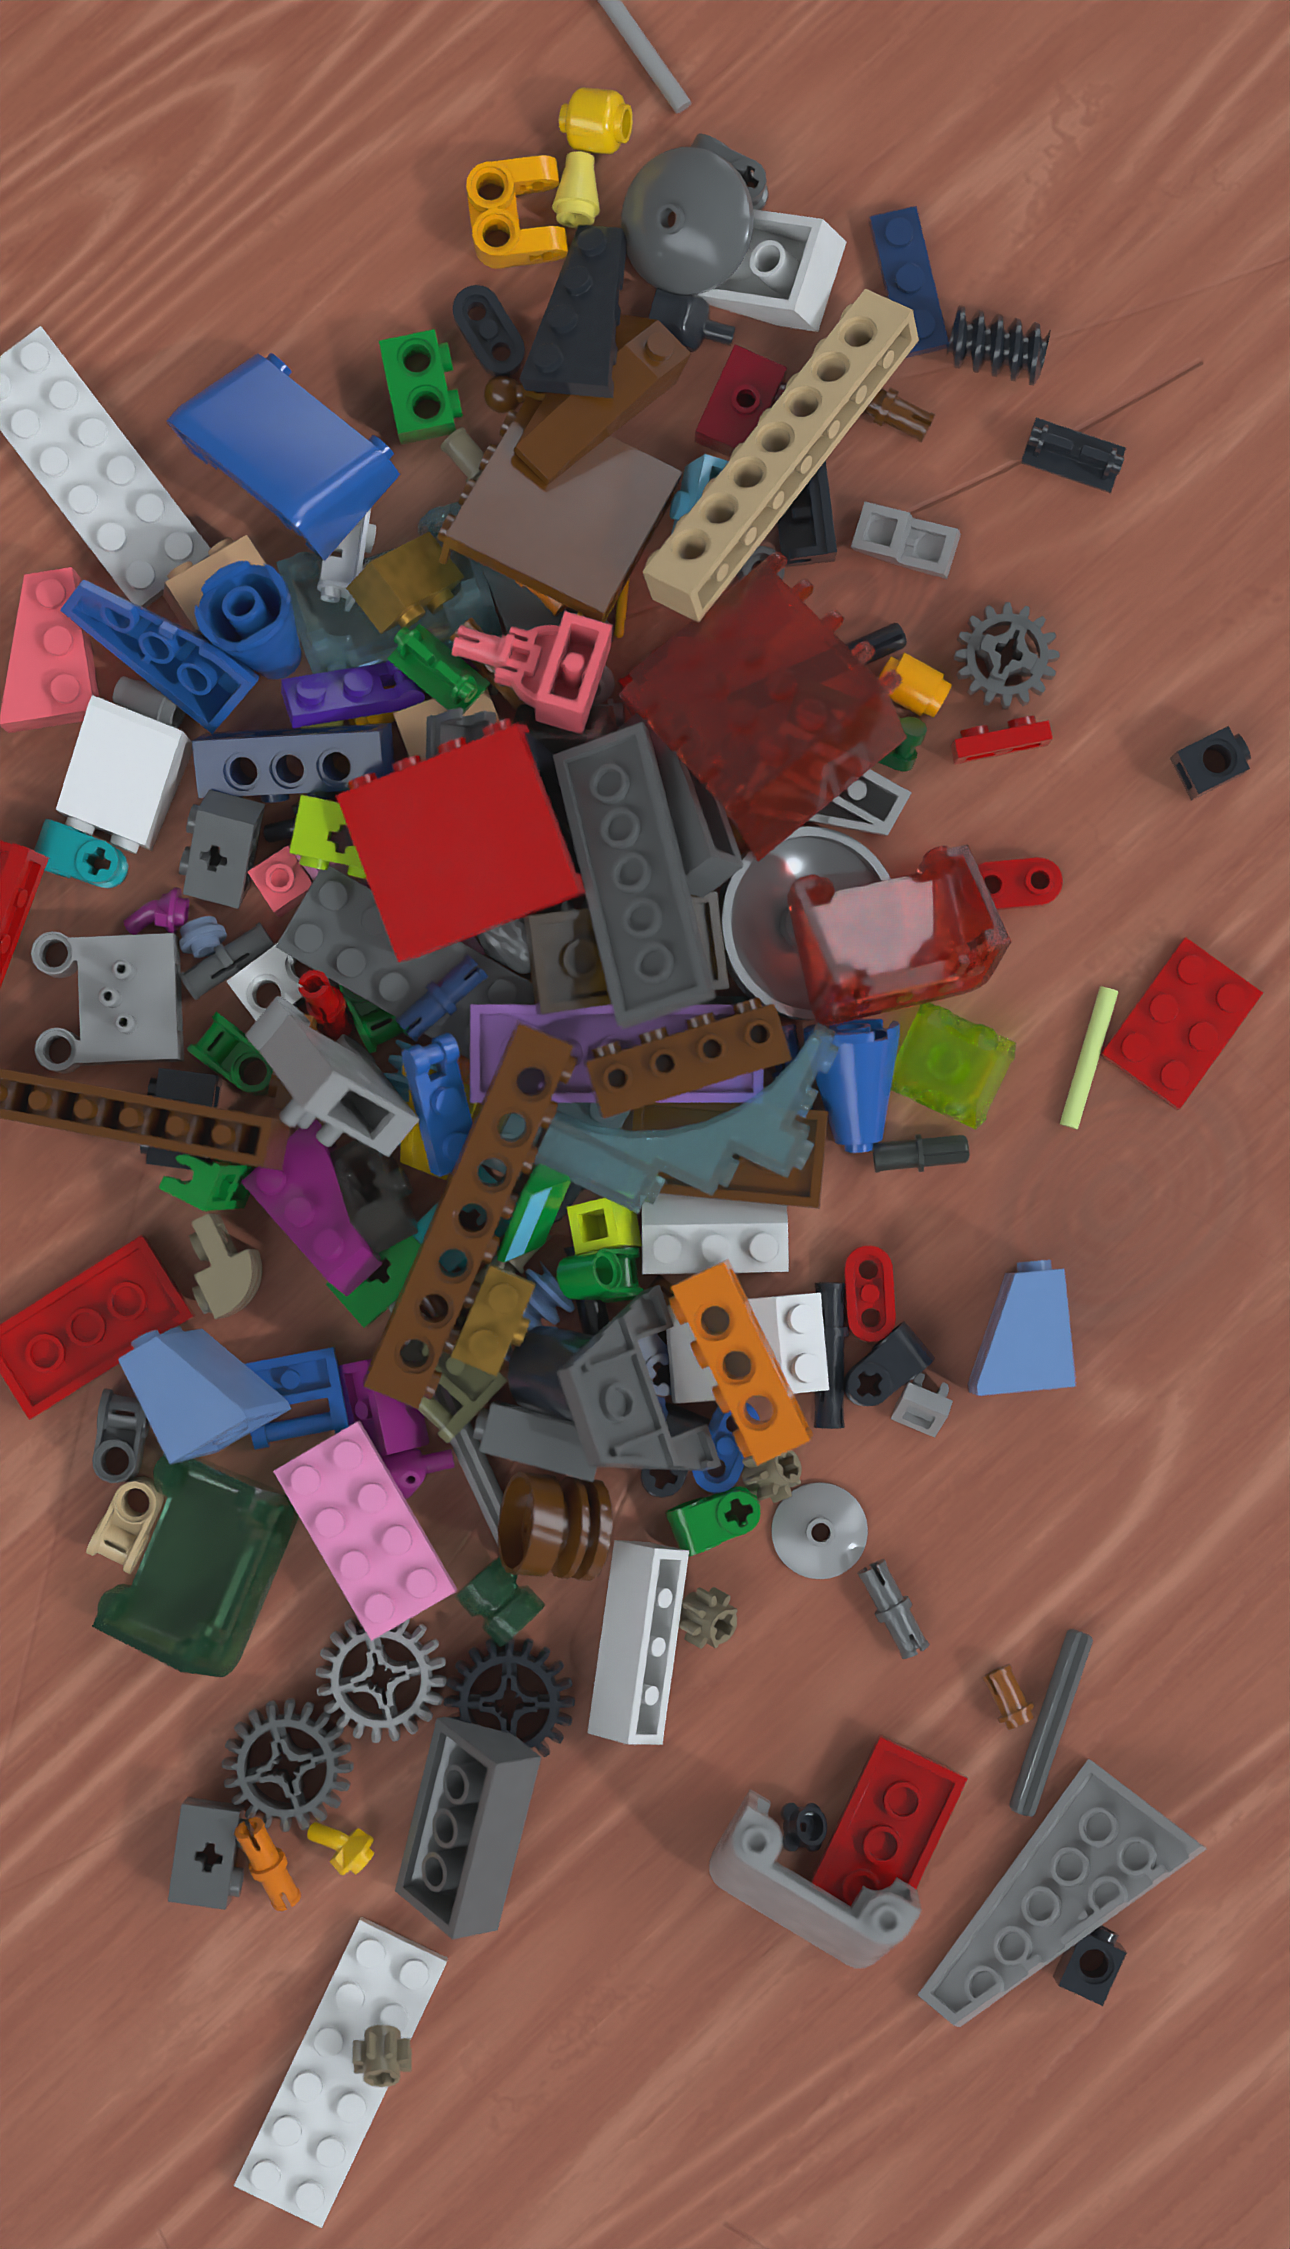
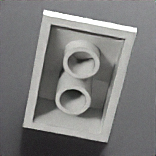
M753 209L754 226L748 251L738 269L718 287L692 296L703 298L711 306L777 326L818 332L846 241L823 219Z
M821 1293L749 1298L750 1305L793 1393L829 1390ZM667 1306L674 1326L666 1329L672 1403L716 1400L711 1387L717 1385V1382L710 1367L702 1369L693 1354L690 1343L695 1341L696 1338L688 1322L681 1325L675 1317L671 1306ZM711 1306L704 1313V1322L711 1331L723 1332L728 1329L730 1318L726 1310L719 1306ZM731 1351L727 1354L725 1365L731 1374L745 1376L750 1373L751 1361L744 1352Z

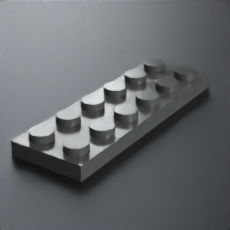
M641 722L554 754L555 767L617 1025L626 1029L715 998L649 728Z

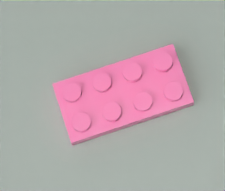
M360 1421L273 1471L371 1641L457 1591L455 1584Z

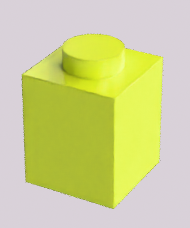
M610 1196L567 1207L575 1255L603 1248H637L642 1246L634 1199Z

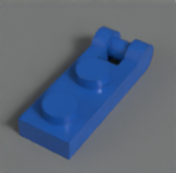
M449 1033L434 1037L428 1046L414 1045L404 1049L402 1052L403 1064L415 1112L419 1118L418 1123L430 1171L439 1177L453 1171L473 1124L457 1062L459 1059V1048L455 1039ZM436 1064L438 1072L428 1075L430 1066Z

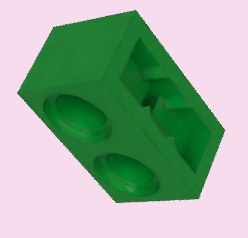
M435 329L379 340L401 445L451 435L456 431L454 419L463 417L457 388L447 389L444 373L453 371L448 342L438 344ZM415 354H423L429 357L431 362L427 369L415 373L405 367L409 357ZM425 400H433L441 406L438 414L430 419L418 417L414 413L415 408L420 402Z

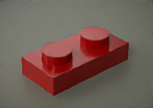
M1025 716L1007 721L1008 729L989 732L988 725L964 729L960 731L961 738L954 739L950 746L954 765L1048 746L1053 740L1050 722L1047 720L1036 723L1035 716Z

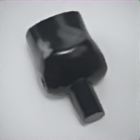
M659 288L656 289L649 319L659 320L690 353L697 351L704 339L731 346L736 327L709 320L710 307L706 300L692 295H680Z

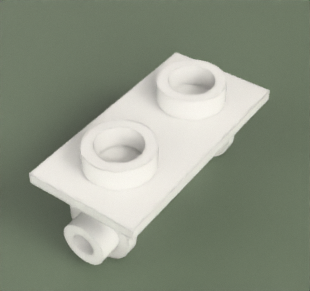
M371 509L334 550L341 552V557L329 556L325 561L322 560L319 582L317 584V589L321 592L320 598L331 603L339 602L340 597L346 598L344 611L347 612L350 611L355 599L346 587L364 569L362 568L364 553H371L374 545L376 525L369 523Z

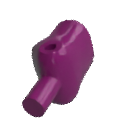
M418 1448L380 1456L405 1500L418 1489L426 1474L455 1468L452 1449L423 1455Z

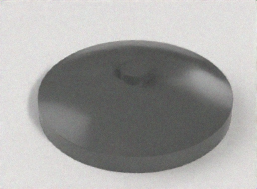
M807 826L779 831L749 847L741 855L744 867L723 882L718 897L726 967L734 982L750 999L760 997L762 1005L775 1003L779 1016L795 1020L828 1019L843 1015L861 1006L886 981L896 961L901 942L902 917L899 899L893 882L884 866L870 850L854 838L824 827Z

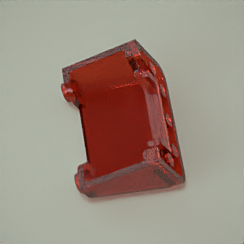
M968 844L953 848L943 845L929 850L923 856V861L918 866L915 874L835 891V887L829 878L810 874L792 883L787 894V904L809 1005L816 1022L821 1026L836 1025L972 992L982 987L991 979L1011 944L1009 935Z

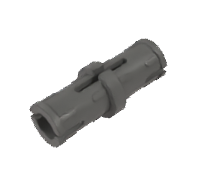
M259 922L255 927L226 946L220 943L219 946L214 947L215 953L186 972L180 973L179 976L193 998L198 1000L200 996L229 977H233L275 944Z
M885 1559L869 1564L871 1567L869 1570L867 1567L861 1569L857 1574L862 1579L878 1609L874 1614L880 1623L884 1622L902 1659H908L917 1655L916 1649L918 1648L920 1651L927 1649L930 1644L925 1639L910 1611L913 1604L908 1596H902L887 1567Z

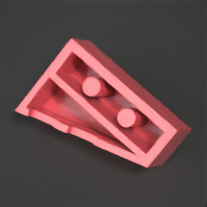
M72 567L24 575L0 712V726L8 733L82 722L91 696L100 698L90 634L60 611L81 583L80 576Z

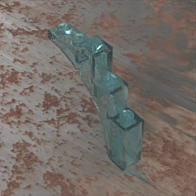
M817 1023L799 1054L771 1084L742 1105L707 1121L668 1130L629 1131L593 1125L557 1112L539 1147L534 1164L539 1165L541 1163L570 1177L571 1182L636 1213H639L644 1201L651 1205L654 1204L665 1182V1178L657 1175L659 1170L713 1196L718 1184L728 1187L740 1162L732 1158L733 1153L788 1178L793 1166L802 1170L814 1143L806 1140L810 1127L795 1120L797 1114L804 1118L806 1117L818 1092L810 1088L818 1070L825 1074L828 1073L837 1055L839 1047L831 1044L835 1037V1031Z

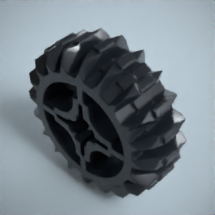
M513 1635L506 1636L505 1650L498 1651L497 1642L494 1638L487 1639L486 1648L489 1655L485 1657L476 1646L470 1648L469 1655L475 1664L471 1666L466 1661L458 1660L455 1668L465 1676L464 1680L457 1677H449L446 1683L449 1688L460 1692L459 1695H450L444 1698V1706L459 1708V1712L453 1713L447 1718L479 1725L471 1709H480V1712H489L497 1716L501 1724V1731L511 1733L517 1737L518 1720L522 1715L529 1712H537L538 1709H550L546 1720L535 1732L519 1739L528 1747H535L543 1757H547L550 1754V1748L544 1739L548 1737L558 1744L564 1739L561 1731L554 1727L555 1723L562 1726H570L572 1723L570 1715L559 1711L560 1708H570L575 1705L574 1697L560 1695L559 1692L570 1688L573 1683L572 1679L564 1677L556 1680L554 1677L564 1668V1663L558 1660L547 1667L544 1662L551 1652L547 1646L540 1650L537 1657L531 1655L530 1651L533 1647V1639L531 1638L525 1639L522 1651L514 1650L515 1639ZM502 1663V1676L499 1687L491 1691H482V1694H470L473 1682L483 1671ZM517 1664L533 1670L542 1679L549 1694H539L538 1691H529L523 1688L518 1680ZM508 1678H511V1690L516 1692L515 1698L521 1696L524 1702L516 1705L515 1711L512 1713L511 1725L508 1724V1713L503 1711L504 1705L499 1707L497 1701H495L503 1698L508 1686Z

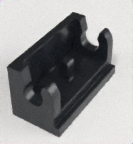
M826 460L777 522L781 557L785 567L835 561L837 546Z

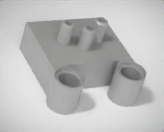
M51 931L43 933L35 940L32 945L31 956L33 963L39 970L55 978L70 977L78 970L80 1037L61 1028H52L43 1032L35 1045L36 1058L43 1067L57 1073L66 1074L74 1072L80 1066L184 1061L181 978L179 976L181 973L180 945L178 936L174 933L69 938L60 932ZM55 943H64L68 950L65 963L59 967H50L46 961L48 948ZM66 1038L71 1044V1055L64 1063L55 1064L49 1055L50 1046L55 1040Z
M277 996L248 1030L246 1037L260 1051L293 1096L292 1100L280 1113V1119L290 1127L298 1125L300 1128L305 1129L317 1117L326 1122L316 1133V1138L327 1147L332 1146L339 1136L345 1132L389 1157L419 1121V1118L376 1065L373 1056L362 1045L345 1034H342L334 1042L309 1027L311 1023L298 1008Z

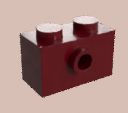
M734 344L695 430V442L727 457H731L734 449L740 443H744L757 427L763 412L768 408H772L785 391L787 383L784 381L786 379L787 367Z

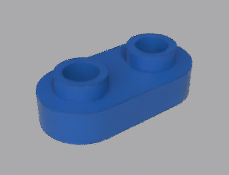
M747 1403L749 1415L759 1420L756 1410ZM719 1406L714 1411L708 1428L718 1458L725 1463V1471L721 1476L714 1477L707 1470H692L697 1484L704 1490L712 1493L725 1492L736 1484L744 1467L742 1460L745 1458L736 1443L733 1432L729 1431L726 1427V1420L732 1413L729 1411L724 1414Z

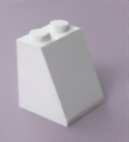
M92 695L56 810L63 816L68 817L65 825L86 833V835L92 836L94 829H98L112 835L109 843L123 850L136 854L140 846L152 851L192 754V741L181 730Z

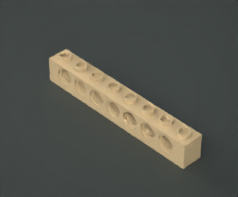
M867 289L861 293L854 304H850L845 308L839 323L828 337L819 341L812 357L802 370L789 379L785 391L772 408H768L763 412L757 427L744 443H740L734 449L730 461L720 474L707 483L701 498L688 514L683 515L678 520L674 532L661 549L654 551L649 557L643 574L653 600L697 622L701 621L919 341L912 309Z

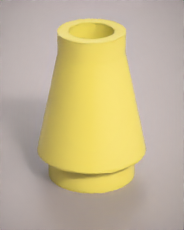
M576 151L566 155L565 168L552 205L553 210L557 213L556 220L563 226L577 228L578 225H592L594 217L600 212L594 174V157L589 153Z

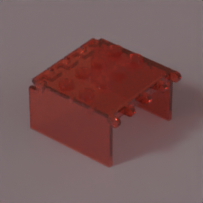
M779 551L771 554L719 597L700 622L695 620L689 622L630 671L629 675L633 681L619 693L631 717L638 713L642 719H648L647 724L672 751L678 750L677 757L701 783H707V790L729 813L734 812L730 817L751 855L757 862L907 739L889 696L901 684L902 677L896 670H890L878 679L864 665L873 656L875 649L867 641H864L851 651L834 634L843 624L844 617L837 610H832L820 619L803 602L813 593L814 586L807 579H802L790 588L777 575L787 563V558Z

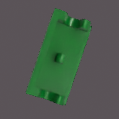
M178 1155L176 1160L182 1165H188L192 1169V1179L181 1181L180 1178L163 1176L159 1189L202 1211L244 1209L251 1193L241 1181L258 1166L215 1159L217 1162H206L194 1155Z

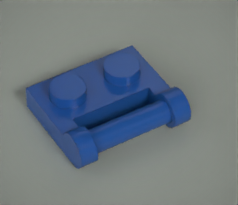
M335 1347L245 1363L249 1369L284 1397L289 1405L328 1397L330 1412L266 1423L251 1432L255 1450L269 1448L270 1442L333 1430L337 1434L349 1427Z

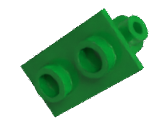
M420 623L411 631L407 627H403L395 635L393 641L398 647L387 660L447 711L463 708L464 715L491 685L489 681L459 656H452V650Z

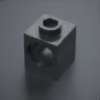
M1227 726L1177 751L1170 760L1192 801L1246 773L1250 769L1247 761L1251 759V755L1240 734L1233 735L1231 729ZM1206 750H1216L1222 754L1225 759V769L1223 772L1214 773L1205 767L1203 754Z
M1101 1925L1063 1952L1053 1974L1057 1985L1103 2006L1127 1954L1121 1943L1116 1942L1119 1935ZM1090 1949L1102 1951L1104 1958L1100 1967L1092 1971L1080 1968V1958L1086 1951Z

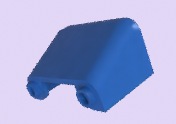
M257 353L180 405L166 422L191 453L206 465L209 463L215 469L219 468L274 513L289 530L292 529L299 536H303L307 541L305 545L325 561L400 476V473L390 461L394 452L373 434L367 440L289 377L292 373L290 368L273 353H270L266 358Z

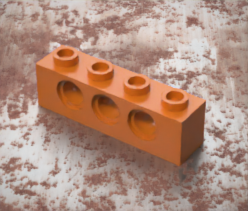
M729 1259L673 1285L671 1289L675 1296L669 1298L670 1306L678 1322L681 1325L688 1322L696 1338L695 1341L690 1343L691 1349L702 1369L710 1367L717 1382V1385L711 1387L713 1395L721 1411L724 1414L731 1411L739 1429L733 1431V1435L745 1458L753 1456L758 1466L811 1441L813 1433ZM719 1306L726 1310L730 1318V1324L726 1331L714 1332L706 1326L704 1313L708 1307ZM731 1351L744 1352L751 1361L750 1373L745 1376L731 1374L725 1365L727 1354ZM755 1395L766 1397L773 1407L772 1416L763 1421L752 1418L747 1411V1401L750 1397Z

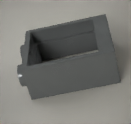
M499 1400L492 1402L490 1409L482 1408L480 1410L473 1438L482 1440L479 1448L480 1452L593 1482L597 1467H589L574 1422L528 1411L521 1406Z

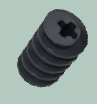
M959 305L956 310L946 356L949 352L953 353L954 367L960 369L967 357H971L973 372L975 373L981 370L986 361H990L993 377H997L1003 367L1007 365L1009 366L1011 381H1016L1023 369L1028 371L1029 385L1034 386L1040 377L1051 329L1043 339L1040 324L1034 322L1027 333L1023 334L1022 321L1015 318L1009 328L1004 330L1003 316L1001 314H996L990 324L986 326L984 312L979 309L970 322H968L965 307Z

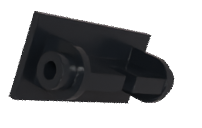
M1036 417L1021 463L1111 493L1125 458L1126 447Z

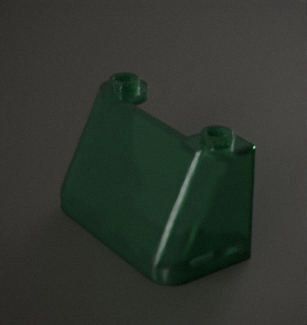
M163 1453L154 1467L153 1478L156 1491L168 1497L132 1585L119 1584L102 1595L97 1607L98 1613L92 1627L182 1673L225 1677L235 1669L243 1655L299 1515L287 1494L278 1489L200 1457L170 1464L165 1453Z

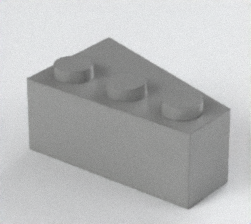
M784 721L737 807L887 836L912 792Z

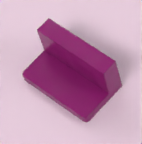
M371 1359L338 1366L349 1426L360 1421L380 1456L428 1445L429 1437L424 1415L417 1408L363 1386V1378Z

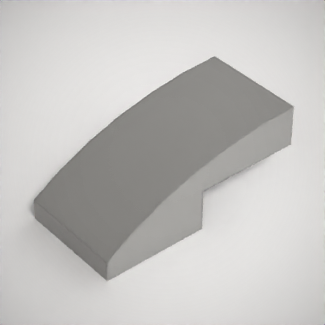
M864 502L851 548L898 566L947 579L961 533L956 528L913 518L910 512Z

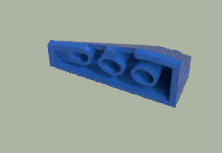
M84 579L60 609L67 617L211 734L216 731L259 679V675L252 669L220 650L222 648L212 645L204 636Z

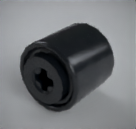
M536 1326L526 1332L520 1347L515 1345L509 1360L508 1382L510 1392L517 1404L528 1411L574 1422L557 1371L580 1351L594 1335L554 1326Z

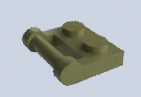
M412 1339L400 1353L407 1361L412 1362L415 1360L418 1362L426 1357L429 1349L423 1341ZM442 1352L435 1370L442 1372L439 1383L462 1404V1407L452 1415L434 1397L431 1400L423 1397L418 1410L439 1429L437 1435L446 1443H449L508 1380L499 1372L497 1376H494Z

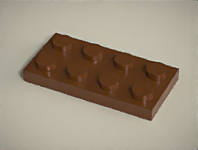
M730 1102L652 1103L636 1108L633 1113L626 1190L820 1209L829 1112Z

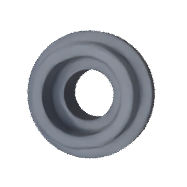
M200 917L189 921L181 927L180 934L182 938L179 941V945L183 953L193 954L197 958L206 957L215 953L213 948L219 946L226 939L227 933L224 926L218 925L215 917Z

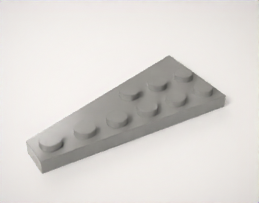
M1088 1759L923 1986L918 1996L951 2024L961 2027L1207 1848L1095 1762Z

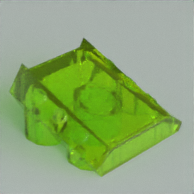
M924 1001L921 1003L896 1057L891 1091L976 1130L986 1121V1115L1011 1062L1015 1060L1016 1042L999 1035L990 1027L972 1023L953 1014L948 1009Z

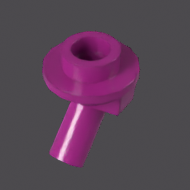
M174 887L167 894H163L159 900H151L124 920V926L129 933L136 935L155 921V925L162 926L168 933L176 935L178 927L188 922L189 898H183L181 888Z

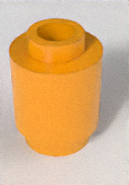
M903 652L899 660L890 656L877 679L879 683L884 685L881 695L919 716L925 713L932 718L939 711L952 684L943 680V673Z

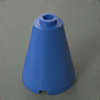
M237 561L220 568L205 581L201 588L203 596L199 607L195 606L194 613L199 630L212 645L224 649L222 650L223 652L262 676L272 680L288 677L298 668L302 653L287 583L272 566L263 563L264 566L251 565L249 561Z
M883 1019L829 1021V1031L817 1033L816 1024L807 1026L803 1029L804 1042L824 1109L829 1112L828 1122L834 1142L844 1145L845 1152L849 1153L872 1151L874 1149L873 1143L883 1139L900 1038V1024L898 1021H892L888 1029L883 1028Z

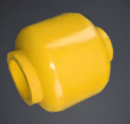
M580 88L573 93L569 103H564L561 106L559 113L560 131L566 133L570 146L577 151L612 154L619 149L621 143H627L631 135L633 124L631 106L625 104L622 95L614 90Z

